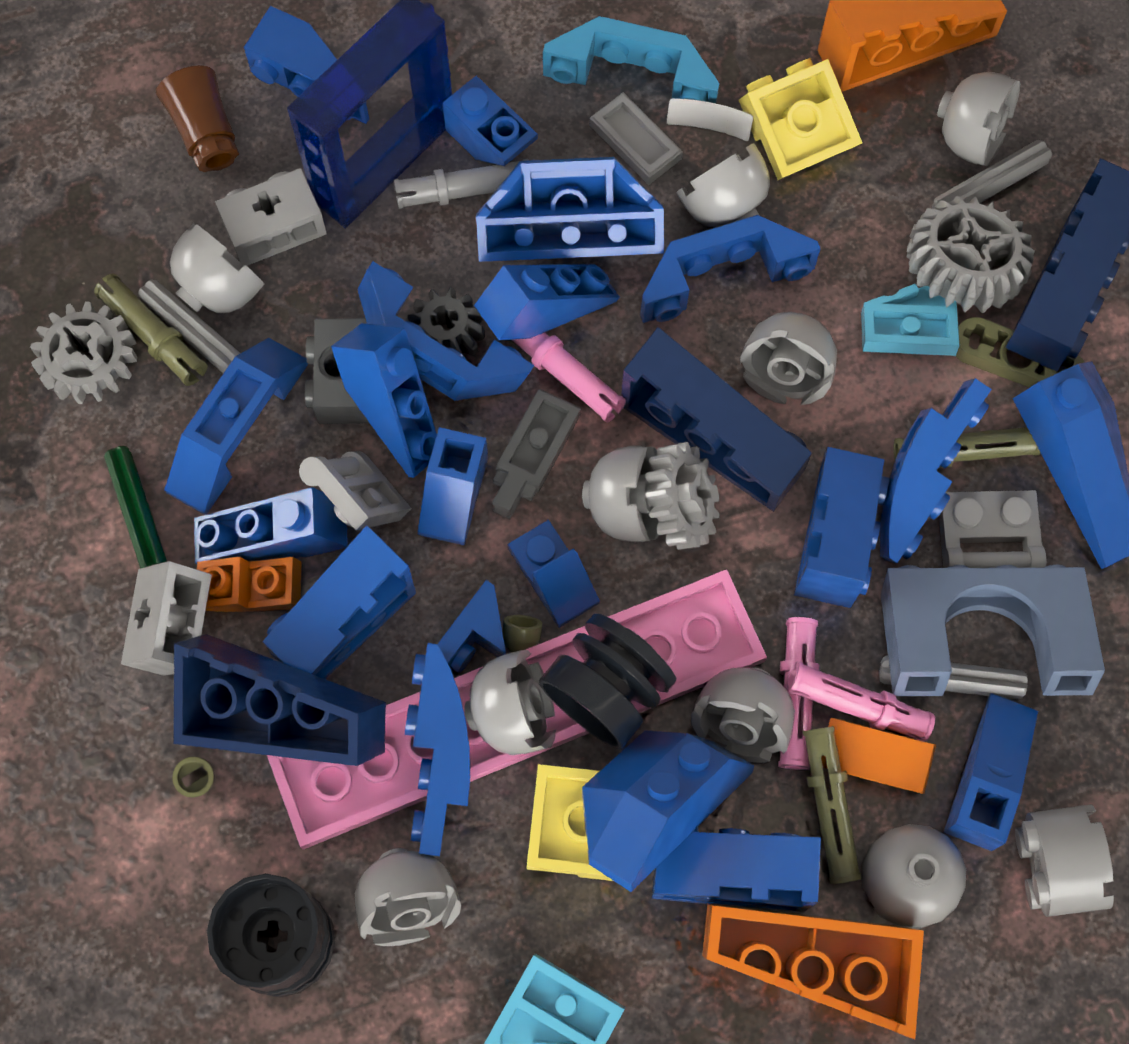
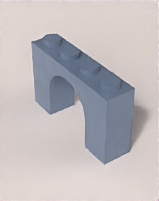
M905 565L899 568L887 569L880 595L893 695L943 696L952 673L945 624L961 613L975 610L992 611L1004 615L1016 622L1028 634L1036 654L1043 696L1094 694L1105 672L1085 567L1049 565L1044 568H1017L1013 565H1001L995 568H968L964 565H953L947 568H919L914 565Z

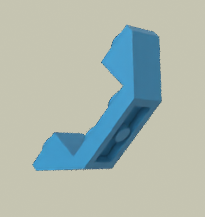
M598 16L546 43L543 49V76L551 77L559 83L586 85L593 58L598 56L611 63H629L646 67L655 73L668 72L675 74L672 98L717 103L720 83L686 35Z

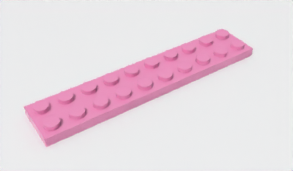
M727 569L608 616L638 634L651 645L676 676V682L668 693L657 691L661 698L658 705L704 687L719 672L730 668H751L765 662L767 659ZM585 626L526 649L531 653L526 658L528 664L538 662L544 673L559 655H568L580 662H584L573 645V638L577 633L589 635ZM481 668L454 678L464 714L465 703L470 701L471 685ZM421 691L386 705L385 753L358 766L267 755L297 840L303 850L427 800L428 790L418 789L422 758L432 759L433 750L413 747L414 736L405 735L409 704L419 706ZM633 700L631 701L639 713L650 709ZM553 702L555 716L546 718V732L556 730L552 747L527 754L509 755L498 752L486 743L478 733V730L473 731L466 720L470 747V782L589 734V732L572 720Z

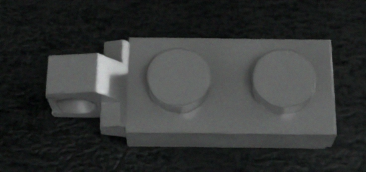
M542 389L536 392L496 465V475L493 479V484L500 486V489L492 502L494 513L510 520L522 497L532 501L536 492L539 493L581 416L580 407Z

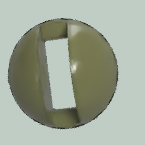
M510 615L505 617L502 629L505 646L513 653L538 645L541 639L543 623L537 618L526 615Z
M197 756L181 760L176 765L172 776L176 790L180 794L191 798L202 796L208 792L215 778L212 765L206 759ZM203 766L207 775L195 780L190 786L186 787L181 779Z

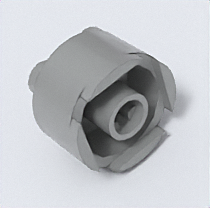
M1093 805L1029 812L1026 814L1025 821H1022V827L1015 828L1020 858H1029L1032 878L1025 879V891L1031 910L1041 909L1046 917L1112 908L1114 895L1104 897L1103 883L1114 882L1112 862L1102 823H1091L1089 820V816L1096 812Z

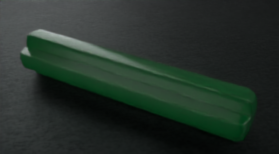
M118 446L107 450L104 454L105 462L140 569L167 562L132 453L127 446Z

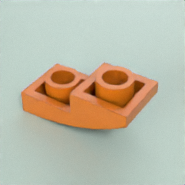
M232 557L197 562V570L212 574L206 611L253 612L292 609L301 599L302 562L294 557L251 562L242 557Z
M830 718L828 727L834 726L835 728L834 735L841 771H847L848 775L925 794L936 744L837 718ZM821 756L823 768H827L826 757Z

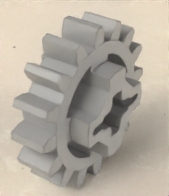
M86 301L82 311L76 312L70 303L66 305V316L60 318L53 312L49 314L50 320L53 323L50 328L37 327L36 331L43 341L31 343L30 348L38 357L31 363L38 375H41L39 379L48 390L54 388V392L60 399L64 400L72 392L76 402L83 404L86 394L92 393L99 402L103 399V389L108 387L115 393L120 391L116 383L118 377L131 378L132 374L125 363L137 362V356L134 350L130 348L136 344V341L131 331L127 330L128 326L121 315L114 317L108 306L104 305L96 313L91 302ZM78 345L83 351L86 350L90 353L93 360H90L85 354L82 355L78 352L75 346Z
M689 442L658 448L657 456L650 457L649 459L653 472H648L645 475V478L651 484V489L645 493L649 507H653L649 515L650 518L657 517L659 521L657 526L658 535L666 534L667 545H676L677 550L708 544V535L716 533L712 519H718L720 515L714 507V503L719 502L717 485H713L716 480L715 475H708L707 473L708 459H700L699 448L697 446L690 448Z

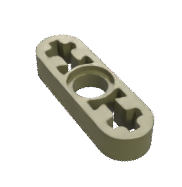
M979 317L968 318L958 326L959 348L956 357L963 363L1029 388L1058 373L1043 366L1044 370L1042 373L1037 374L1035 371L1040 364L1032 360L1031 364L1025 368H1018L1010 364L1006 356V352L1009 349L1005 347L1014 331L1013 329ZM972 333L980 336V345L977 349L969 347V338ZM999 341L1002 345L994 358L990 355L994 350L995 343ZM1079 355L1076 359L1067 356L1061 366L1068 369L1076 364L1084 363V360Z

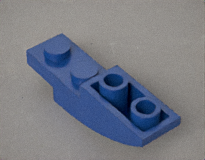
M976 378L963 382L942 415L932 408L921 410L906 435L889 477L886 498L882 506L880 557L888 562L898 563L901 557L907 560L912 556L923 539V536L918 532L928 517L934 520L940 515L950 499V495L945 492L952 481L937 472L939 466L945 469L951 464L962 446L957 442L958 438L966 426L974 428L989 407V404L984 400L992 389Z
M427 643L426 655L416 654L412 684L422 686L419 706L410 704L408 706L405 735L414 736L413 747L432 749L433 757L432 759L422 758L418 789L428 790L425 811H414L410 841L421 842L419 854L440 856L447 804L468 806L470 747L466 718L451 669L438 644Z

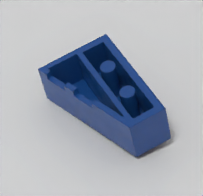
M827 447L820 464L794 596L851 608L859 594L866 595L872 567H869L870 553L876 547L881 522L875 521L877 506L884 504L889 485V477L882 476L885 459Z
M366 525L288 613L281 615L271 624L267 630L268 636L263 640V643L277 661L326 679L416 594L409 566Z
M697 827L654 869L652 899L804 913L818 903L821 837H801L789 833L752 835L750 831L734 828L719 829V833L699 832V827Z

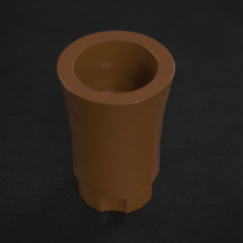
M197 65L182 68L165 77L158 84L156 95L171 116L189 156L194 159L199 171H219L233 164L234 159L239 155V151L234 143L235 135L220 97L215 71L208 66Z

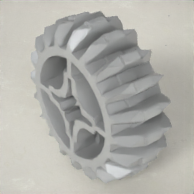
M956 196L950 204L940 200L933 209L927 208L925 213L921 215L920 220L912 228L906 256L910 259L909 272L917 274V286L930 287V298L936 296L945 298L946 308L954 303V301H957V303L961 304L964 313L972 305H975L982 313L990 308L991 305L1000 309L1008 299L1013 300L1020 293L1032 272L1030 269L1034 261L1033 255L1035 250L1030 248L1032 236L1022 233L1023 221L1010 220V210L997 211L994 208V201L986 206L979 204L976 196L968 203H965L959 196ZM994 266H1001L998 269L991 270Z

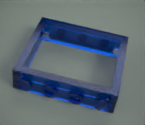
M400 0L287 107L306 179L318 207L345 229L446 131L442 102L452 95L451 73L445 21L434 12V5L428 2L423 4L419 0ZM408 62L413 97L345 162L338 128Z

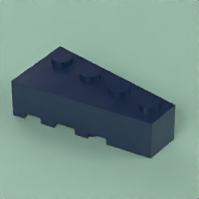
M1100 158L1073 206L1005 348L1056 372L1067 356L1076 359L1088 336V333L1081 329L1085 321L1090 324L1094 321L1104 301V298L1098 296L1102 287L1108 289L1120 266V263L1115 262L1118 253L1123 255L1129 246L1128 170Z
M659 327L656 328L623 370L621 396L626 399L623 407L625 410L673 443L689 442L690 448L697 446L700 452V459L707 458L709 468L773 512L805 471L812 452L807 449L802 439L782 429Z
M208 634L174 643L173 744L358 766L385 753L386 702Z

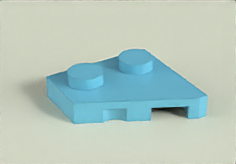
M916 284L899 289L892 296L883 295L864 302L861 312L862 352L956 356L959 348L957 301H954V303L946 308L945 298L941 296L930 298L929 286L918 288Z
M534 954L484 1044H606L626 1007L541 956Z

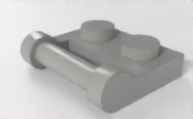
M361 451L346 452L341 458L328 460L322 456L308 457L300 464L299 474L302 481L309 486H319L335 505L334 511L338 518L355 530L364 529L366 525L370 528L400 521L412 509L370 458Z
M1036 490L945 492L950 495V499L939 515L943 568L953 565H964L968 568H995L1001 565H1013L1017 568L1046 567V552L1042 546ZM1022 542L1023 551L963 552L960 548V543Z

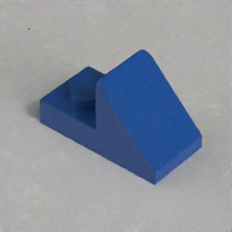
M549 519L508 543L509 552L558 628L600 603L578 553L574 548L568 550Z
M488 580L483 583L438 643L451 672L455 670L461 673L476 652V649L472 647L475 642L496 657L506 655L495 586Z

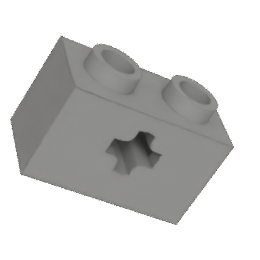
M301 168L291 172L276 173L268 181L248 189H235L224 198L215 201L228 236L243 266H248L327 234L321 211Z
M171 561L138 569L121 665L163 676L174 674V643L198 637L202 634L212 574Z

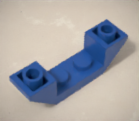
M759 215L671 241L642 295L641 319L643 323L655 319L658 322H665L676 318L683 310L687 309L689 287L684 277L685 274L688 276H698L709 271L714 265L727 261L732 263L743 262L751 258L756 252H759L771 282L785 278L788 281H795L807 276L815 269L821 248L818 241Z
M372 261L357 289L367 324L405 328L421 380L454 401L517 391L534 367L532 363L523 358L519 351L510 346H504L494 339L478 365L474 366L459 351L453 348H446L426 335L425 331L417 324L404 321L397 316L410 295L413 286L406 283L397 272L383 268Z
M267 338L235 356L181 434L165 486V492L200 513L207 515L232 478L226 465L227 461L271 396L274 394L285 400L308 366L307 358L271 338Z

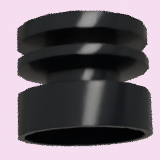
M593 614L585 624V629L589 635L577 633L573 638V645L584 662H580L568 655H559L539 679V685L545 694L564 713L587 732L605 744L622 750L643 723L641 715L631 701L633 700L648 708H656L661 699L657 691L668 693L677 678L661 656L638 634L602 614Z
M266 873L243 878L225 890L212 909L207 927L209 953L220 972L245 988H249L259 994L274 997L301 993L317 982L331 962L335 945L333 923L322 903L287 877ZM279 930L288 935L287 941L278 943L277 949L268 945L269 938L277 937Z

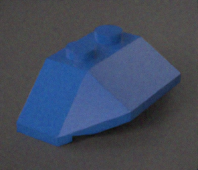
M615 157L520 161L476 214L479 262L664 254L663 205Z
M645 730L582 787L589 865L632 892L753 773L754 765L714 741L688 733Z

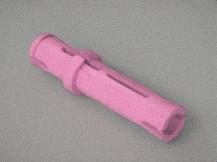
M544 332L530 339L512 340L532 357L531 362L540 371L546 369L599 414L606 423L615 418V415L611 413L613 409L618 414L623 409L626 399L619 396L563 348V342L557 336L549 337Z
M806 617L786 619L785 661L780 662V674L784 675V687L788 673L797 661L819 671L820 665L815 663L816 628L818 627V621ZM789 693L795 710L794 725L787 751L784 754L780 751L778 767L807 770L810 766L805 736H803L802 731L811 730L813 700Z
M798 661L796 664H793L788 673L785 688L789 693L803 696L830 708L869 722L871 728L881 731L888 729L921 741H927L932 734L935 725V715L929 711L917 709L898 701L896 695L890 692L882 691L877 693L841 678L818 671Z

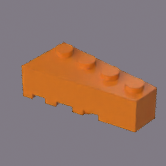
M830 0L817 51L822 61L829 60L841 92L997 36L1007 9L1002 0Z
M707 903L702 956L707 960L915 1040L924 930Z

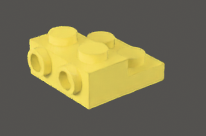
M811 58L800 61L786 69L788 76L773 82L771 75L760 78L746 86L748 93L739 99L743 112L753 116L751 132L755 141H762L777 180L862 144L828 59L813 65Z
M538 764L527 859L528 870L575 874L580 878L613 881L590 866L588 860L582 787L599 772L598 770Z

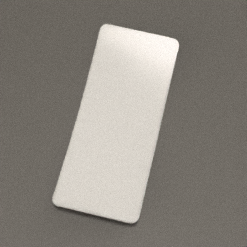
M670 99L667 115L668 125L710 129L738 137L745 141L749 140L753 122L751 114L711 102Z

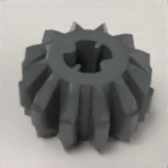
M450 287L445 296L439 297L438 293L431 288L429 302L419 299L415 300L413 304L415 313L408 314L406 321L420 326L426 335L446 348H453L461 354L466 353L476 356L478 352L476 342L482 341L485 338V327L481 325L484 319L477 309L473 307V298L469 293L456 299V291ZM447 324L450 330L444 331L442 325Z

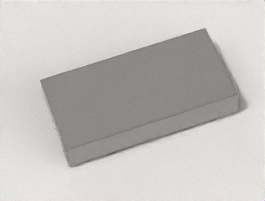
M624 92L590 117V127L648 186L682 160L683 151Z

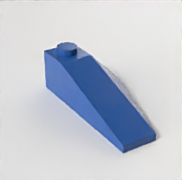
M1093 362L1079 363L1036 383L1012 399L1100 568L1103 569L1129 556V473L1114 402Z

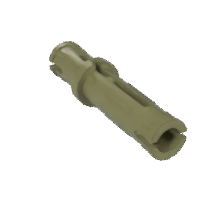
M113 273L103 277L102 280L114 293L106 290L98 282L94 289L95 296L101 299L117 316L121 315L127 326L148 346V353L156 361H163L181 379L185 386L197 383L199 379L187 366L189 365L201 376H204L208 365L183 343L182 334L174 327L168 328L121 281L117 274Z
M1027 427L962 433L958 438L957 442L962 445L961 449L948 467H951L953 462L1022 455L1035 456L1040 455V451ZM895 438L893 445L894 460H896L905 438ZM1008 442L1001 445L975 447V445Z
M834 726L802 731L803 736H805L811 776L806 777L808 787L814 788L830 884L862 879L861 873H859L853 828L844 788V782L848 781L847 771H841ZM821 756L826 757L833 795L832 800L828 798ZM831 809H834L836 812L842 853L838 852Z

